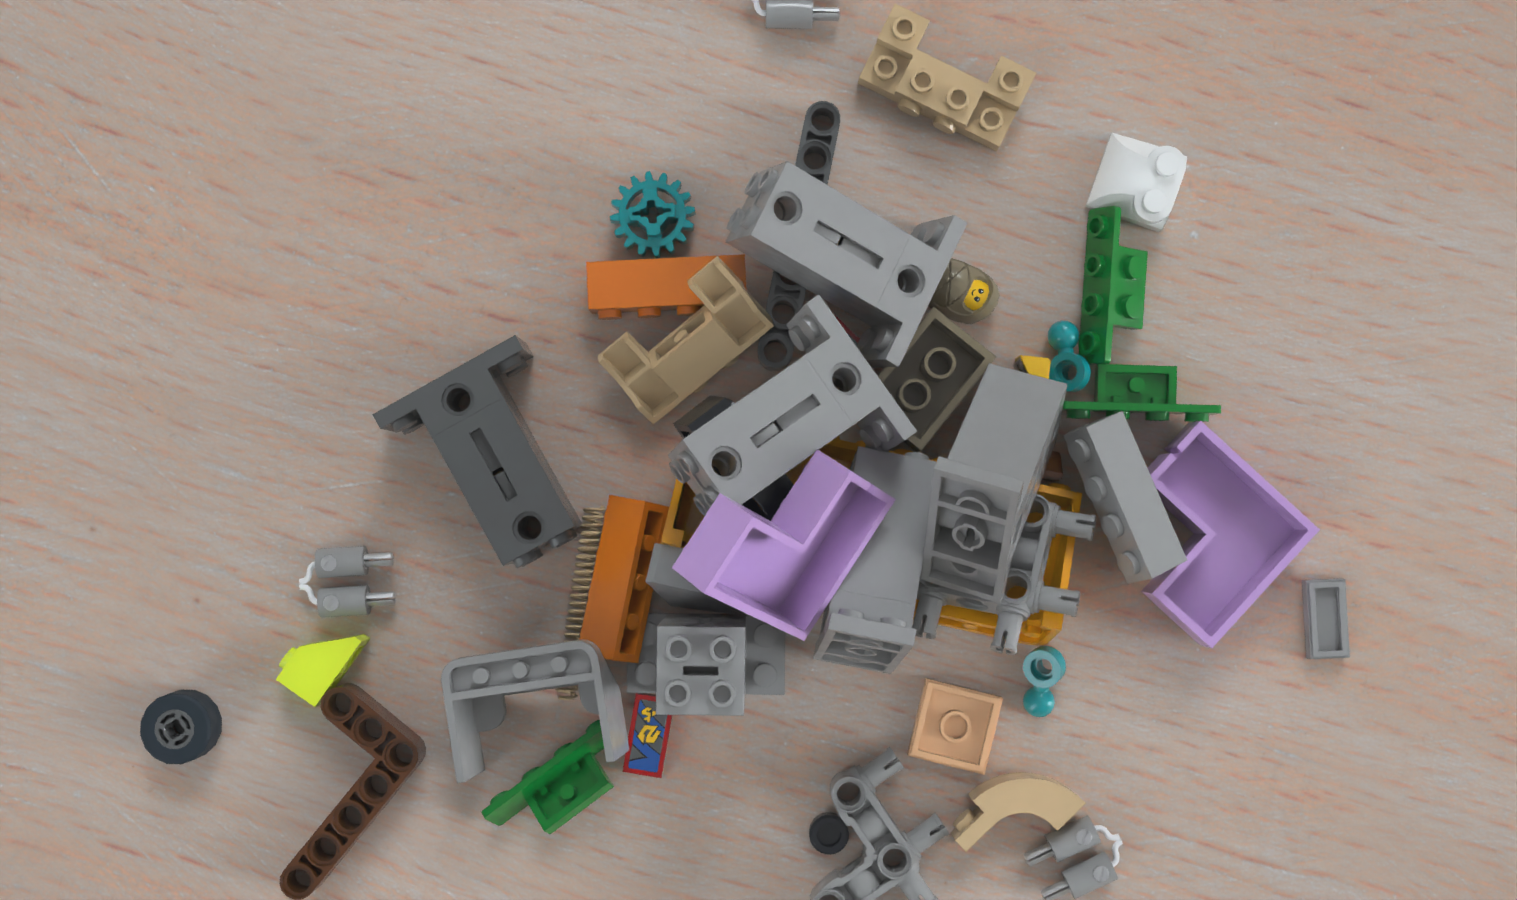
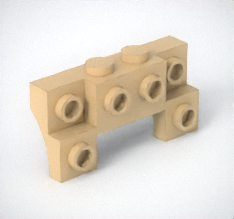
M894 4L859 76L858 84L898 103L897 107L910 116L918 117L921 114L933 120V126L948 134L957 132L997 151L1026 96L1036 72L1001 56L988 83H985L918 50L917 48L930 20L900 5Z
M718 256L687 281L689 288L705 305L649 352L626 332L598 355L599 364L617 381L636 408L653 425L690 394L697 393L705 388L712 376L722 368L726 369L732 366L745 349L774 327L771 316L748 293L743 282Z

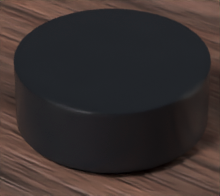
M825 812L816 816L811 822L809 837L812 846L817 851L831 855L840 852L846 846L849 839V831L838 814Z

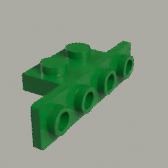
M1117 206L1091 209L1088 213L1078 354L1083 356L1089 365L1110 363L1113 327L1129 330L1143 329L1148 251L1119 246L1121 208Z
M1095 365L1094 402L1064 401L1062 411H1066V418L1090 419V412H1106L1107 417L1123 411L1126 420H1130V413H1145L1146 421H1169L1170 414H1185V422L1200 420L1202 422H1209V415L1221 413V405L1176 404L1177 366Z
M600 719L590 724L585 731L586 733L576 741L558 748L554 753V757L544 765L526 772L522 777V781L512 789L494 796L490 801V805L481 812L485 820L501 826L529 805L544 832L552 834L614 787L595 757L597 753L604 749Z

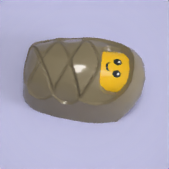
M951 258L928 307L931 309L935 307L951 320L973 324L991 315L998 304L1000 294L997 284L985 272L963 261Z

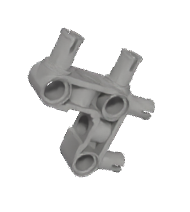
M1036 494L1029 513L1038 512L1043 515V518L1035 523L1026 522L1009 565L1005 592L1001 603L921 580L920 574L917 593L919 602L912 628L916 629L915 636L923 637V633H926V638H936L942 606L952 605L997 614L998 620L990 648L998 653H1003V648H1005L1007 655H1016L1022 622L1026 621L1031 614L1034 615V613H1039L1040 610L1076 617L1078 611L1076 606H1079L1080 591L1045 586L1043 577L1052 537L1055 538L1056 534L1092 541L1094 536L1093 530H1095L1096 515L1061 510V506L1057 505V503L1048 502L1043 496ZM1015 586H1020L1027 590L1026 594L1018 599L1006 596L1007 592Z
M890 747L862 768L860 765H854L847 771L837 773L832 778L830 783L832 801L845 825H851L863 842L862 856L842 870L838 871L835 869L826 875L812 889L810 900H819L825 895H833L839 900H875L894 886H899L908 900H921L919 895L924 900H938L919 874V859L922 858L920 853L950 833L936 813H933L930 818L908 833L905 831L901 832L875 795L877 791L875 789L876 786L899 770L904 769ZM852 782L859 787L858 795L852 800L845 801L837 795V791L842 784ZM888 850H901L904 852L903 860L895 866L885 864L883 857Z

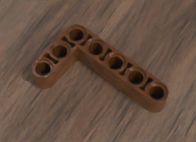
M353 683L341 684L328 690L321 699V711L327 720L375 759L283 870L279 883L281 891L287 897L294 900L308 897L323 884L421 764L426 755L425 743L419 735L362 688ZM338 693H344L350 698L351 709L348 713L340 711L336 706ZM368 718H374L381 724L382 734L379 738L373 737L367 732L366 722ZM398 744H406L412 749L413 759L411 762H403L397 757L396 748ZM373 775H380L386 780L388 785L386 793H378L373 789L371 785ZM348 806H354L361 812L362 821L360 824H354L348 820L346 816ZM323 837L329 838L335 843V855H329L323 851L321 847V839ZM296 869H303L309 874L311 879L309 886L298 882L296 879Z

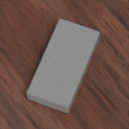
M1345 579L1302 580L1306 658H1350Z

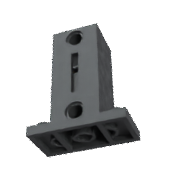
M514 335L372 415L380 429L395 433L402 431L404 435L419 429L425 424L503 566L515 564L516 568H519L542 557L543 554L540 549L548 544L552 548H558L576 538L578 535L575 529L581 527L582 522L500 377L504 373H506L507 377H511L528 367L526 361L534 357L527 343ZM469 393L471 398L470 404L467 409L461 411L459 402L465 394ZM533 517H536L542 526L541 533L537 538L532 537L527 529L528 522Z

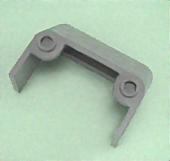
M579 639L460 657L450 661L442 671L441 683L457 783L466 782L485 771L479 732L493 730L502 724L506 716L505 695L578 685L580 700L584 708L593 714L599 715L606 763L616 761L629 751L619 685L600 649L589 640Z

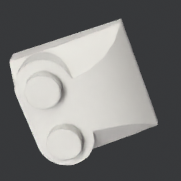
M1111 133L1085 207L1090 209L1108 206L1120 207L1122 220L1159 232L1163 229L1173 208L1186 170L1187 156H1184L1177 148L1172 146L1158 147Z

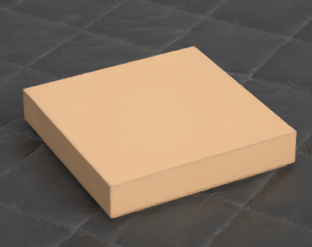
M925 677L907 755L985 775L1003 697Z

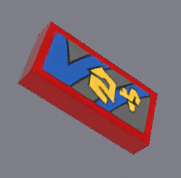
M636 693L628 736L629 751L625 753L622 772L662 778L673 715H656V695L647 693Z

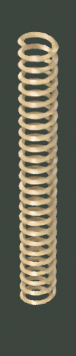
M602 505L600 508L588 507L583 509L585 513L592 515L582 516L583 520L591 523H582L581 527L591 531H581L580 535L591 539H579L578 542L591 547H578L577 550L590 555H576L577 559L587 562H576V567L586 570H575L574 574L586 578H573L572 581L586 586H572L571 589L585 594H571L570 597L585 602H569L570 606L581 609H569L568 613L581 617H568L566 620L580 625L565 626L566 629L577 632L581 630L585 615L588 590L591 586L589 582L592 581V575L589 574H593L594 568L590 566H595L596 561L590 558H596V552L594 551L598 550L599 545L594 543L600 542V537L595 535L602 533V530L595 528L603 526V522L595 520L604 518V514L599 513L606 510ZM580 633L564 634L568 638L580 639ZM570 686L573 688H556L557 692L572 695L559 696V700L576 699L578 696L575 691L579 689L578 686Z

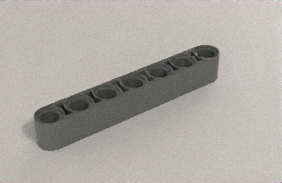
M818 101L813 103L806 112L795 166L828 185L840 126V113L834 104L828 101ZM824 115L832 121L833 126L826 131H820L812 125L811 121L816 116ZM810 153H817L824 158L825 165L819 169H811L805 165L803 159ZM773 271L766 305V312L771 316L774 327L760 337L758 344L759 362L765 369L770 371L785 369L790 364L795 346L789 337V328L786 324L778 323L773 319L772 310L780 304H785L793 309L795 316L803 307L806 288L799 284H785L781 280L780 274L776 271ZM772 342L782 344L786 349V357L780 362L769 361L764 355V349L768 344Z

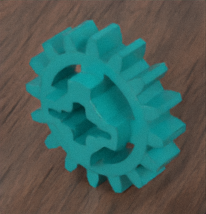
M650 171L646 172L645 181L639 182L635 176L630 177L633 187L627 189L620 185L618 189L623 196L622 200L614 199L611 201L612 207L619 210V213L611 215L610 221L613 224H621L614 231L616 237L623 238L627 236L624 247L630 250L637 245L639 257H644L647 250H652L655 258L658 259L663 248H666L671 255L674 254L673 243L678 241L685 245L687 239L683 231L694 230V224L687 220V217L696 215L695 207L685 206L691 200L690 193L679 194L678 192L682 186L681 182L676 180L671 185L667 184L668 177L666 173H662L658 181L653 180ZM658 191L668 194L676 204L665 203L659 198ZM643 193V198L635 207H629L635 197ZM656 207L658 213L663 214L657 216L656 223H649L648 218L643 217L649 215V208ZM677 223L675 229L663 238L662 233L668 225ZM629 226L642 228L647 232L648 240L638 237Z

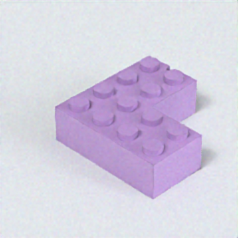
M1200 420L1188 423L1165 448L1168 453L1158 455L1147 467L1164 507L1183 523L1193 535L1182 546L1187 561L1154 577L1141 592L1199 645L1213 648L1320 529Z
M817 449L810 461L805 465L801 475L786 498L781 502L771 521L719 493L689 542L683 548L672 569L704 594L805 641L896 499Z

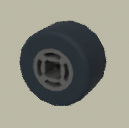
M178 690L157 698L146 708L140 723V736L145 749L155 759L166 764L182 765L206 755L216 745L222 732V717L218 706L208 695L197 690Z

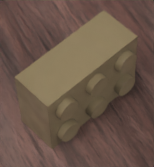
M935 307L930 310L919 324L900 366L885 367L878 375L917 430L916 433L903 441L916 452L923 450L986 371L988 364L992 363L996 358L993 353Z

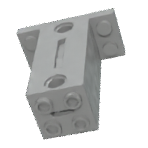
M788 161L769 167L760 173L756 172L745 188V194L748 197L742 209H736L728 222L727 230L731 232L725 243L814 294L820 295L821 298L870 325L871 328L862 334L857 345L861 354L871 368L899 367L965 230L967 222L953 215L923 222L917 225L911 234H908Z
M820 295L808 301L786 324L789 328L791 341L799 350H804L806 355L685 437L668 454L672 461L669 463L671 471L682 484L688 483L696 495L693 498L694 502L704 516L719 493L742 505L854 424H857L861 429L860 436L866 446L875 450L881 447L886 452L917 432ZM712 466L719 470L721 476L714 472Z
M991 363L988 364L948 458L939 456L933 468L921 580L1001 603L1005 592L1010 562L1057 441L1067 389L1066 383Z
M858 446L850 470L896 500L825 608L820 636L815 645L813 659L891 674L913 648L916 629L912 628L924 556L933 468L936 464V461L929 460L927 455L918 452H907L905 455L883 451L881 447L875 450L868 446Z
M648 613L639 662H627V693H656V715L744 716L745 694L785 695V632L755 617L734 614Z

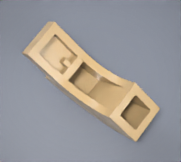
M1028 772L1003 774L981 783L968 793L977 807L973 811L971 809L965 810L956 818L953 823L955 829L951 832V835L962 849L967 852L998 821L1017 813H1029L1039 816L1058 831L1086 803L1071 789L1053 778Z

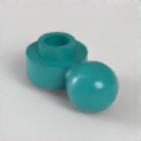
M1066 320L1057 321L1049 328L1047 335L1051 347L1058 351V355L1051 360L1049 379L1066 383V392H1077L1083 389L1089 382L1091 375L1090 365L1083 356L1074 353L1073 348L1079 341L1077 327L1072 322ZM1074 366L1076 368L1077 373L1076 376L1072 380H1070L1068 377V371L1071 367Z
M1051 646L1035 648L1025 657L1023 662L1024 675L1033 684V687L1024 694L1023 705L1025 710L1034 717H1045L1052 712L1055 699L1049 688L1061 680L1066 671L1064 657L1057 649ZM1042 659L1048 660L1051 663L1052 670H1048L1043 666Z

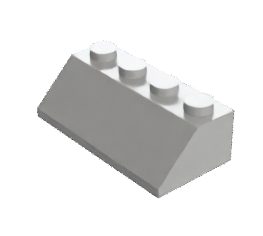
M1123 411L1080 426L1063 435L1068 445L1070 457L1078 468L1084 482L1086 494L1095 507L1101 521L1102 531L1108 537L1117 558L1118 568L1124 574L1127 584L1152 579L1187 561Z

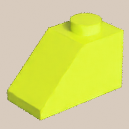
M365 634L309 643L299 646L297 649L292 647L279 663V667L283 670L276 680L312 706H319L324 694L339 684L370 638Z

